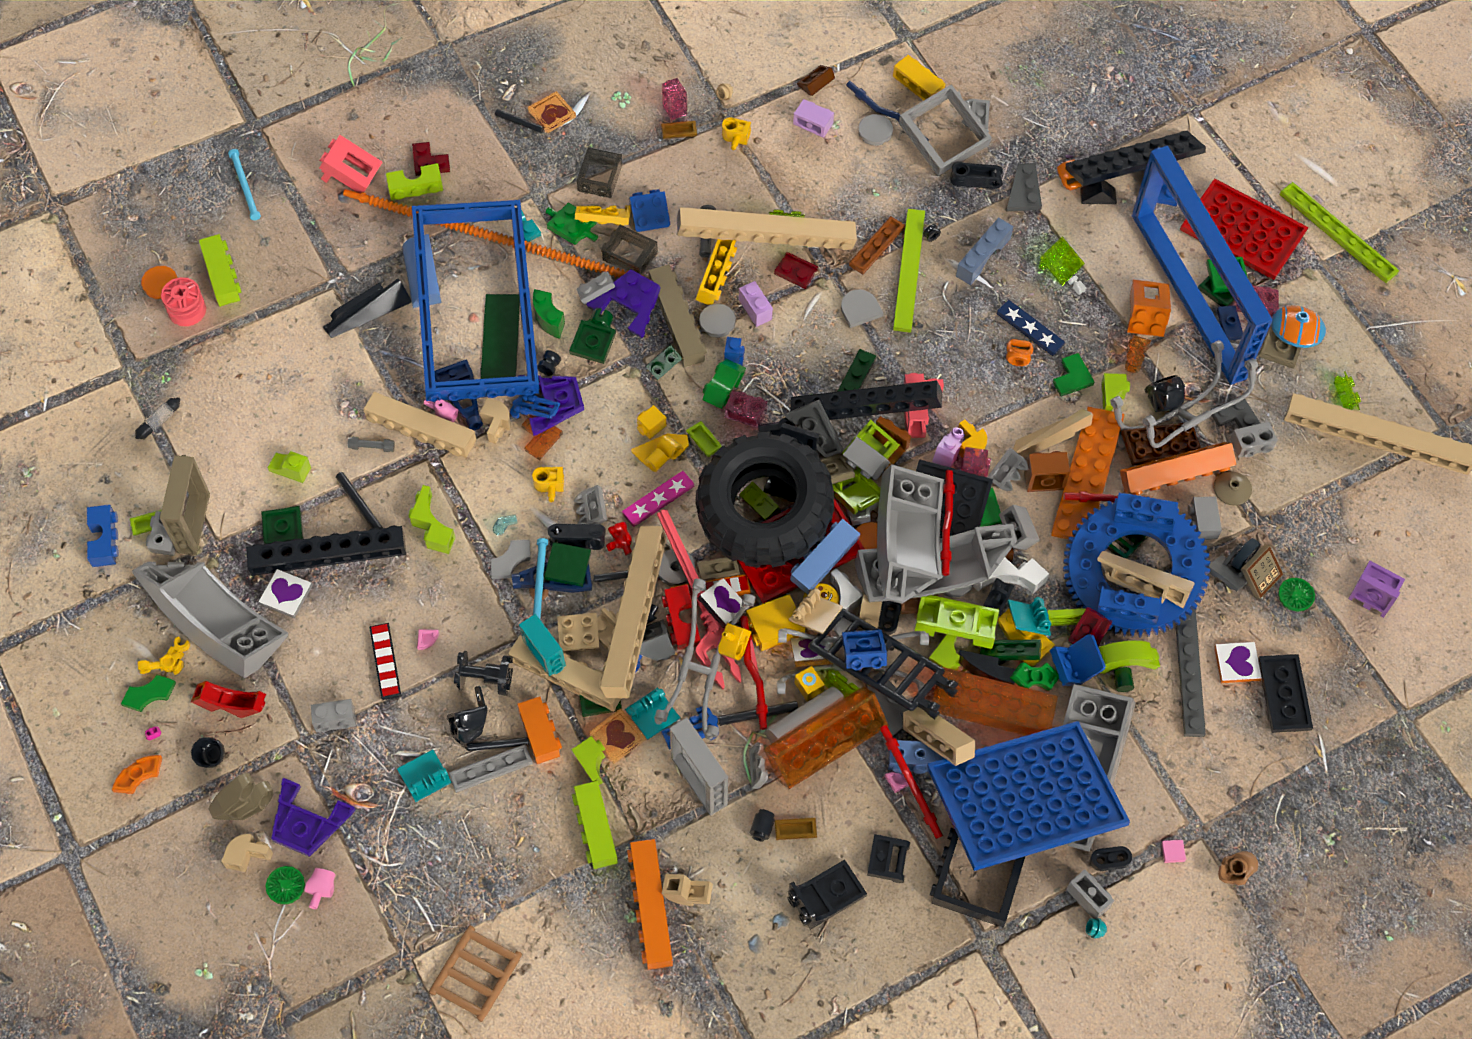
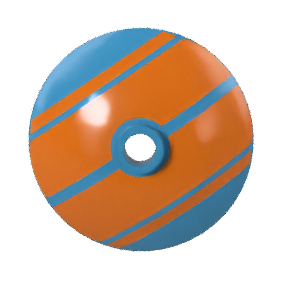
M1297 305L1285 306L1273 314L1272 330L1278 338L1289 345L1300 348L1314 347L1320 344L1325 337L1326 326L1323 320L1314 311L1306 307Z

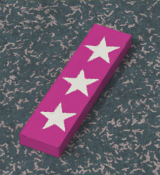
M681 471L624 509L622 515L634 528L695 487L694 482L684 471Z

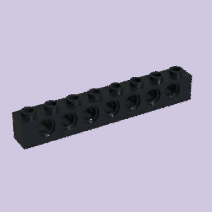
M934 380L791 397L790 411L820 400L829 420L942 408V389L938 381Z
M392 525L382 529L371 528L367 531H351L345 534L333 533L330 536H313L308 539L296 538L291 541H274L271 544L263 545L254 544L246 547L247 568L251 576L275 573L277 569L285 572L406 555L405 535L402 526ZM369 542L368 545L362 546L363 543ZM345 545H350L348 548H342ZM272 555L270 558L264 559L266 556Z

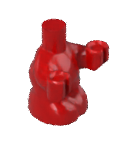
M620 522L609 527L608 531L613 536L614 541L606 544L607 550L612 551L615 548L623 549L625 556L632 553L630 548L632 537L627 530L626 522Z

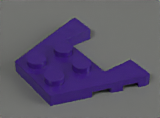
M630 269L614 282V288L587 302L586 305L591 310L602 308L601 314L610 301L613 300L638 314L628 329L643 339L646 325L650 321L652 308L654 309L661 288L657 283Z
M538 375L539 389L542 390L544 399L558 402L560 406L555 416L551 419L539 416L529 418L533 436L584 411V404L576 377L552 376V378H542L541 375ZM545 404L546 407L552 408V409H553L554 406H555V405Z
M283 778L271 839L277 844L310 857L356 809L338 800L328 819L292 804L301 788L300 784Z

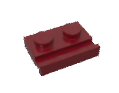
M786 252V255L774 270V275L806 289L814 274L818 271V266Z
M1087 607L1068 641L1074 644L1086 635L1091 634L1095 637L1096 643L1099 646L1113 621Z

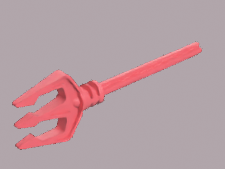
M663 509L657 513V516L692 590L694 579H699L668 510ZM705 590L700 591V592L697 594V598H698L702 593H704ZM697 599L702 612L700 619L705 621L703 625L708 628L706 629L707 633L696 647L695 656L702 665L710 667L711 662L706 653L713 648L717 649L725 627L723 628ZM751 640L752 662L758 671L753 641ZM722 655L730 666V673L741 683L739 666L735 663L734 659ZM717 671L714 681L723 690L725 688L721 672Z

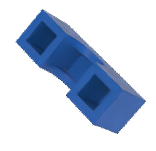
M111 505L87 507V525L92 533H102L99 539L87 542V559L92 567L115 565L116 557L119 556L118 546L116 545L118 530L115 528V523H118V514L112 509Z

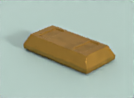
M696 121L661 124L663 139L697 136Z
M816 818L775 820L776 840L817 838Z

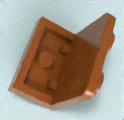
M880 416L876 420V424L900 445L887 459L890 462L886 467L887 469L890 465H894L909 448L911 436L906 430L895 426L891 420ZM878 430L872 435L882 445L889 441Z

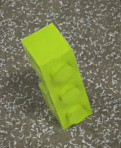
M438 164L421 166V175L414 180L407 179L404 176L403 170L386 173L391 200H400L407 197L443 191Z

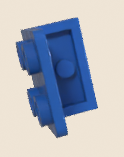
M660 189L649 191L650 194L643 195L642 192L633 193L632 197H629V205L632 208L635 230L637 232L670 226L665 191L660 192Z
M1091 634L1086 635L1068 648L1055 646L1050 649L1052 661L1056 666L1063 686L1082 685L1105 670L1102 655L1095 637Z

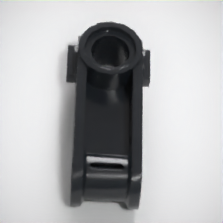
M957 162L952 166L950 181L957 187L997 189L1003 185L1001 179L1003 169L998 165Z
M553 524L548 528L549 544L551 547L553 543H556L557 539L559 544L591 550H601L604 548L606 529L601 524Z

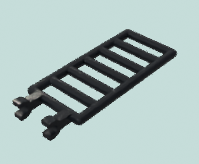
M842 608L823 634L818 633L809 643V649L909 711H914L919 707L934 720L940 713L938 711L940 705L925 699L926 695L935 685L942 688L951 697H954L958 691L956 688L959 683L943 677L945 673L944 668L884 632L882 633L887 652L891 647H894L901 653L879 680L876 681L868 676L873 667H864L861 671L852 668L847 669L845 660L843 661L835 656L843 646L842 635L828 651L819 646L822 640L843 617L852 622L845 632H855L859 627L865 631L879 629ZM908 656L917 661L916 666L895 691L884 686ZM924 667L935 672L911 702L901 696Z

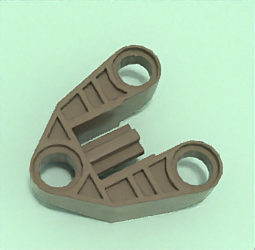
M244 773L237 776L215 796L208 810L213 819L245 820L265 809L273 797V789L268 781L255 785L251 775Z

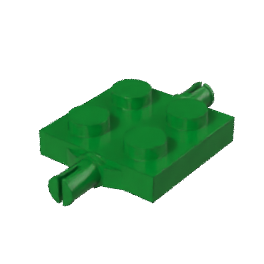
M568 202L559 211H555L551 207L546 209L545 213L553 217L547 223L548 230L574 245L586 237L593 242L597 241L598 235L591 232V229L597 222H580L576 220V206Z

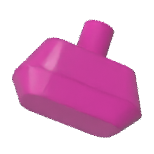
M158 726L145 731L147 740H153L161 735V730Z

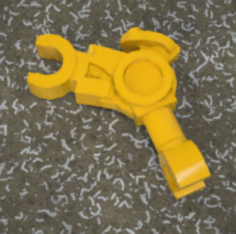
M177 636L174 640V647L171 646L166 655L159 658V661H138L140 674H147L155 669L173 672L174 675L179 674L182 668H184V663L181 660L184 656L183 652L189 649L190 642L186 640L184 645H179L181 639Z

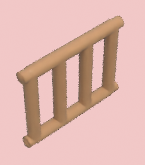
M469 925L432 984L429 994L434 996L436 994L476 1015V1019L483 1022L523 954L518 951L515 953L475 932V928ZM472 939L509 959L510 961L504 971L464 950L469 940ZM460 957L499 978L494 988L490 989L454 969L453 966ZM447 976L487 996L488 998L482 1008L443 988L442 984Z

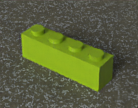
M220 234L200 239L199 243L219 307L241 301L239 293H242L239 282L235 283L234 280L237 279L235 269L230 267L233 262L231 255L226 254V251L229 250L226 240L222 241Z
M598 781L574 786L575 794L571 795L574 806H578L580 811L576 813L578 824H583L584 832H581L583 844H588L589 851H585L588 864L592 863L593 869L618 864Z

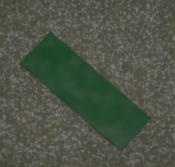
M486 294L482 363L480 368L481 379L516 377L520 310L519 294Z

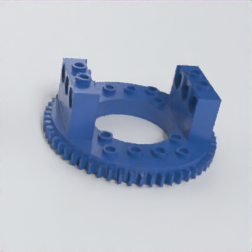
M1119 492L1118 499L1115 498V503L1112 504L1109 500L1106 507L1100 504V510L1094 508V514L1088 512V519H1081L1083 525L1077 523L1076 528L1078 531H1072L1074 537H1069L1071 544H1066V549L1069 551L1064 552V556L1067 558L1063 560V564L1067 566L1063 567V571L1068 572L1064 574V579L1069 580L1066 582V587H1071L1068 593L1074 594L1072 601L1078 600L1076 603L1077 608L1081 606L1085 609L1090 607L1105 616V618L1113 621L1107 632H1110L1113 628L1116 635L1119 631H1122L1124 637L1127 632H1130L1131 637L1138 633L1139 638L1142 637L1144 632L1147 637H1150L1151 631L1158 635L1159 629L1165 633L1166 626L1171 630L1173 629V623L1179 626V618L1183 621L1187 619L1185 614L1191 616L1192 610L1190 608L1197 609L1195 602L1201 603L1202 599L1199 596H1204L1205 591L1202 589H1207L1208 586L1205 582L1209 581V576L1205 574L1210 573V569L1207 568L1210 565V561L1205 559L1209 558V553H1204L1207 550V546L1202 545L1205 541L1204 538H1198L1201 532H1195L1197 526H1190L1192 520H1185V513L1182 515L1178 514V502ZM1132 534L1145 535L1156 540L1165 548L1171 561L1172 575L1190 580L1195 584L1184 608L1179 607L1168 599H1165L1162 604V597L1159 599L1144 596L1142 593L1137 595L1125 593L1124 590L1115 591L1109 586L1103 576L1101 562L1097 560L1099 555L1120 537Z

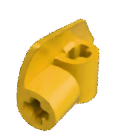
M667 433L632 448L631 452L649 469L657 472L669 459H676L689 447L688 436Z

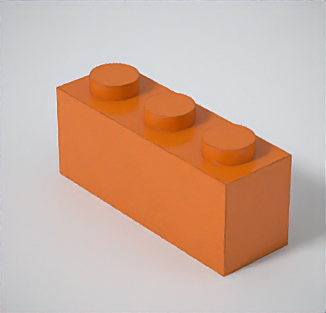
M540 696L518 703V710L536 763L540 764L560 757L559 750L562 749L559 737H554L553 732L556 729L553 720H548L547 714L550 712L547 703H542Z

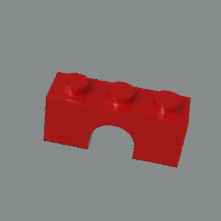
M688 585L664 589V596H661L663 607H667L668 615H666L667 625L671 626L673 633H670L672 645H676L677 650L686 649L691 635V623H685L679 618L681 611L690 609L692 606ZM697 623L693 647L697 646L701 641Z

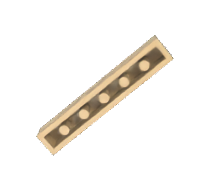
M373 392L363 409L365 417L369 422L381 424L389 430L394 429L407 437L412 436L422 443L432 444L440 450L445 449L458 457L463 456L467 458L476 442L474 430L377 392Z
M522 635L518 637L508 653V656L513 657V664L577 695H582L584 698L602 707H606L613 712L615 711L622 698L605 697L599 687V682L603 678L604 672L598 669L593 670L584 662H576L569 655L563 653L566 666L560 673L549 677L523 642Z

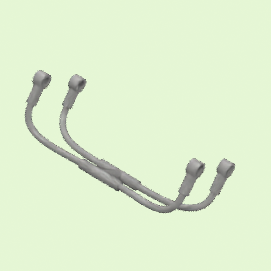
M1217 340L1211 344L1215 354V363L1217 364L1216 374L1210 386L1201 395L1164 414L1160 419L1155 420L1152 415L1143 418L1144 425L1129 427L1123 424L1121 420L1123 400L1120 396H1116L1110 400L1111 406L1114 408L1115 419L1123 430L1146 427L1150 445L1153 448H1159L1182 431L1194 427L1211 417L1212 414L1245 399L1254 388L1256 381L1255 369L1258 367V363L1254 358H1250L1244 363L1248 370V380L1250 381L1249 388L1244 394L1210 411L1207 410L1198 416L1192 415L1186 410L1207 396L1219 380L1224 344ZM1178 415L1188 420L1162 441L1154 442V426Z
M696 578L692 586L690 641L686 647L677 679L678 684L666 708L656 711L655 722L656 724H661L667 721L668 712L676 701L683 682L686 680L688 669L707 675L702 706V727L705 738L711 740L713 737H718L719 728L713 725L707 726V705L721 656L717 647L710 667L691 662L696 635L697 594L704 590L706 584L704 580ZM744 594L742 607L730 624L735 625L749 606H754L755 596Z
M783 628L778 631V643H786L787 634L811 640L816 635ZM913 631L891 636L896 640L919 636L920 645H929V633L925 631ZM833 636V638L825 637L822 642H833L834 644L840 636ZM833 663L832 665L812 666L815 671H844ZM881 667L879 669L873 668L872 670L885 672L888 668ZM807 668L793 671L778 680L777 694H785V681ZM898 670L894 673L904 678L908 675ZM917 678L913 681L917 684L918 692L925 685Z

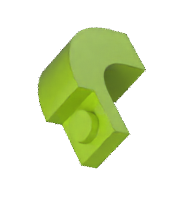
M1121 641L1098 647L1105 663V670L1100 672L1102 674L1131 665L1153 670L1160 667L1159 654L1157 649L1151 647L1150 642Z

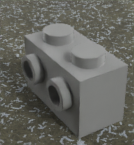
M858 437L854 439L843 454L847 458L846 463L854 469L856 466L861 469L860 473L867 479L872 477L877 480L890 463L884 456Z
M1216 496L1193 497L1191 504L1188 505V515L1192 519L1190 526H1197L1195 532H1201L1198 538H1204V540L1218 539L1222 529Z
M1012 505L999 514L1003 525L1013 524L1017 542L1013 546L1014 548L1026 550L1040 541L1025 507Z
M156 511L155 516L151 518L150 527L152 530L151 534L147 536L146 546H148L147 548L152 553L174 556L176 549L160 520L161 511Z
M351 699L311 705L312 724L316 732L356 727L355 707Z
M1083 870L1076 876L1066 889L1093 919L1102 916L1115 901L1110 893L1103 889L1095 877L1086 870Z

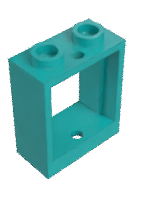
M534 614L520 623L519 628L523 642L550 677L553 674L560 673L566 666L563 650L539 617Z

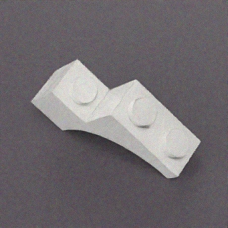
M1004 558L988 580L973 584V587L980 591L982 588L994 584L996 578H999L1005 583L1020 585L1034 594L1047 582L1049 573L1033 558L1028 562H1023L1018 569L1009 560Z
M835 569L831 572L830 582L839 595L840 605L847 611L852 612L862 604V591L849 582L850 580L845 573ZM843 617L829 634L832 637L841 636L842 632H845L852 622Z

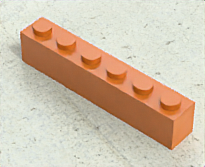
M1222 442L1121 469L1120 475L1124 492L1131 493V495H1139L1143 493L1142 490H1158L1164 484L1172 486L1178 484L1179 480L1191 481L1196 479L1195 476L1198 475L1203 477L1212 475L1213 471L1219 470V472L1228 471L1231 466L1236 465L1232 443Z
M655 839L630 842L631 850H627L628 861L633 862L634 869L630 870L631 882H636L633 897L634 902L639 903V910H635L637 923L641 922L642 930H638L639 941L644 943L645 950L641 951L643 964L647 963L648 970L673 966L664 897L662 895Z

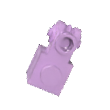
M953 428L952 432L943 437L937 446L933 463L951 468L957 459L961 444L965 440V434H963L962 429Z

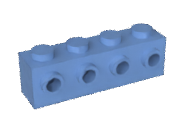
M844 519L839 523L835 522L829 529L830 533L826 537L824 536L819 544L816 543L817 547L813 551L809 550V553L803 557L805 560L801 564L797 563L790 571L792 573L790 580L807 595L859 540L860 533Z
M897 740L900 745L898 748L908 768L916 774L929 772L927 769L928 763L945 759L921 741ZM888 751V770L902 773L892 752Z

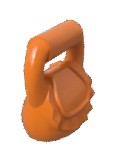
M1074 159L1066 161L1057 167V172L1063 186L1070 191L1082 187L1078 181L1067 184V180L1074 177L1065 169L1066 163L1072 162Z
M1011 339L1006 347V360L1015 366L1028 365L1034 350L1032 343L1025 340Z

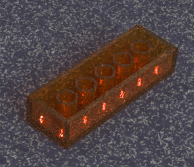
M944 668L945 673L943 677L959 683L955 696H949L937 685L935 687L932 702L940 705L938 711L941 715L1025 736L1052 728L1058 700L1056 695Z
M863 686L764 748V751L778 781L786 788L791 789L881 732L880 727L889 725L875 693Z

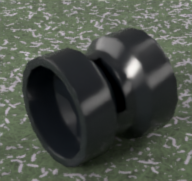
M546 350L543 354V360L537 365V369L544 375L553 376L556 371L555 367L561 362V357L554 351Z

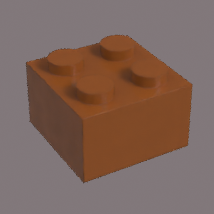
M1053 451L1051 453L1034 452L1029 454L1027 459L1029 470H1024L1027 492L1064 490L1070 474L1067 452Z

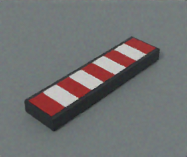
M389 623L370 626L381 699L387 700L402 697Z

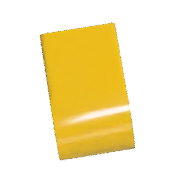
M733 117L724 119L722 122V137L725 141L732 142L731 149L736 150L738 144L747 145L751 134V122Z
M538 467L533 471L534 488L539 492H548V501L554 502L555 492H564L563 467Z
M727 623L719 643V654L740 660L745 653L751 631Z

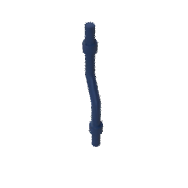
M852 81L846 84L855 93V97L863 100L876 113L894 118L899 122L900 113L880 107L866 95V91L858 88Z

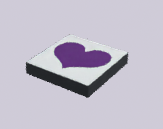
M724 578L697 598L723 628L733 620L742 607V599Z

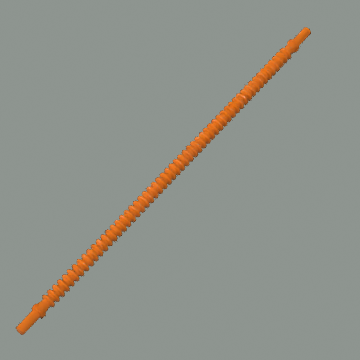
M345 189L343 192V196L359 200L360 203H369L370 206L374 204V207L378 206L380 209L383 207L384 210L388 208V211L393 210L394 213L397 211L398 214L402 213L403 216L407 214L408 217L412 216L413 218L412 206L408 208L407 205L403 206L402 203L398 205V202H389L388 199L384 201V198L379 199L378 196L375 198L374 195L369 196L364 192L358 193ZM465 222L440 224L441 227L445 225V228L450 227L451 230L454 228L455 231H464L465 234H474L475 237L478 235L479 238L483 237L484 240L488 238L489 241L493 240L494 243L498 241V244L502 242L503 245L507 244L508 247L512 245L514 248L513 237L503 236V233L499 235L498 232L494 233L493 230L489 232L488 229L484 230L483 227L479 229V226L475 228L474 225L470 226L469 223L465 225ZM526 240L524 241L525 250L528 253L530 251L532 254L536 252L537 255L541 254L542 257L546 255V258L551 257L552 260L556 258V261L561 260L562 263L565 261L566 264H575L576 267L580 265V268L585 267L586 270L589 268L590 271L595 270L596 273L599 271L600 274L602 271H608L611 277L614 276L615 279L617 277L620 278L626 273L624 269L620 271L619 268L615 269L614 266L610 268V265L605 266L604 263L600 265V262L595 263L594 260L590 262V259H581L580 256L576 258V255L571 256L570 253L566 255V252L561 253L560 250L556 252V249L552 250L550 247L547 249L546 246H537L536 243L532 244V242L527 243Z

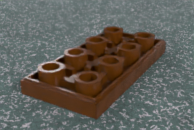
M1184 423L1154 426V442L1162 441ZM1146 427L1123 430L1121 433L1132 466L1201 448L1194 427L1182 431L1159 448H1153L1150 445Z

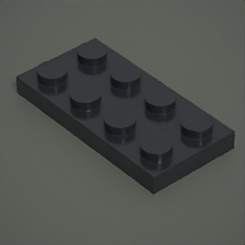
M1299 654L1259 656L1258 662L1271 732L1312 731L1313 724Z

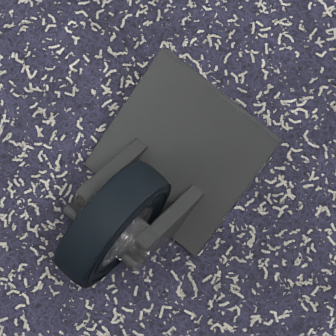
M1254 538L1248 540L1244 545L1238 544L1227 558L1221 555L1207 566L1210 569V574L1222 580L1229 589L1237 592L1248 584L1243 572L1240 570L1257 553L1261 544Z

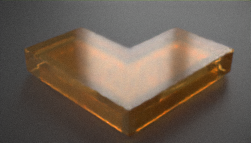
M530 415L522 423V428L533 435L529 418L538 416ZM553 426L534 436L524 449L533 457L541 460L563 435V431Z

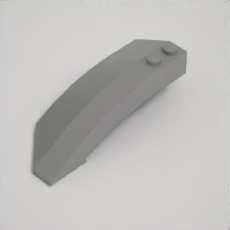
M890 465L882 473L877 523V558L884 599L903 604L943 577L940 559V521L944 479L895 465Z

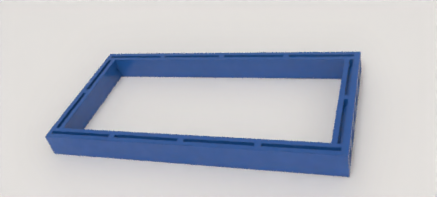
M1169 147L1155 148L1150 153L1132 218L1214 358L1215 354L1211 344L1217 340L1224 344L1221 370L1229 384L1233 385L1247 380L1248 370L1244 363L1250 358L1256 359L1273 319ZM1163 181L1248 322L1236 351L1154 214Z
M520 200L412 206L426 401L436 402L441 399L456 401L468 398L513 397L515 395L530 396L539 394ZM512 220L527 376L435 382L423 225Z

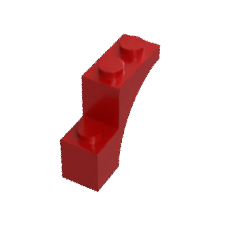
M204 681L197 684L191 703L211 712L222 709L239 718H244L260 713L263 710L266 694L261 691H236Z

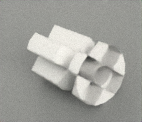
M1075 275L1069 279L1068 283L1070 285L1074 284L1073 289L1080 295L1082 292H1085L1086 286L1081 281L1077 282L1078 277Z

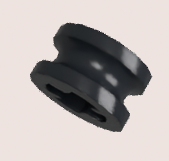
M936 224L928 226L923 231V235L927 237L929 242L936 240L941 234Z

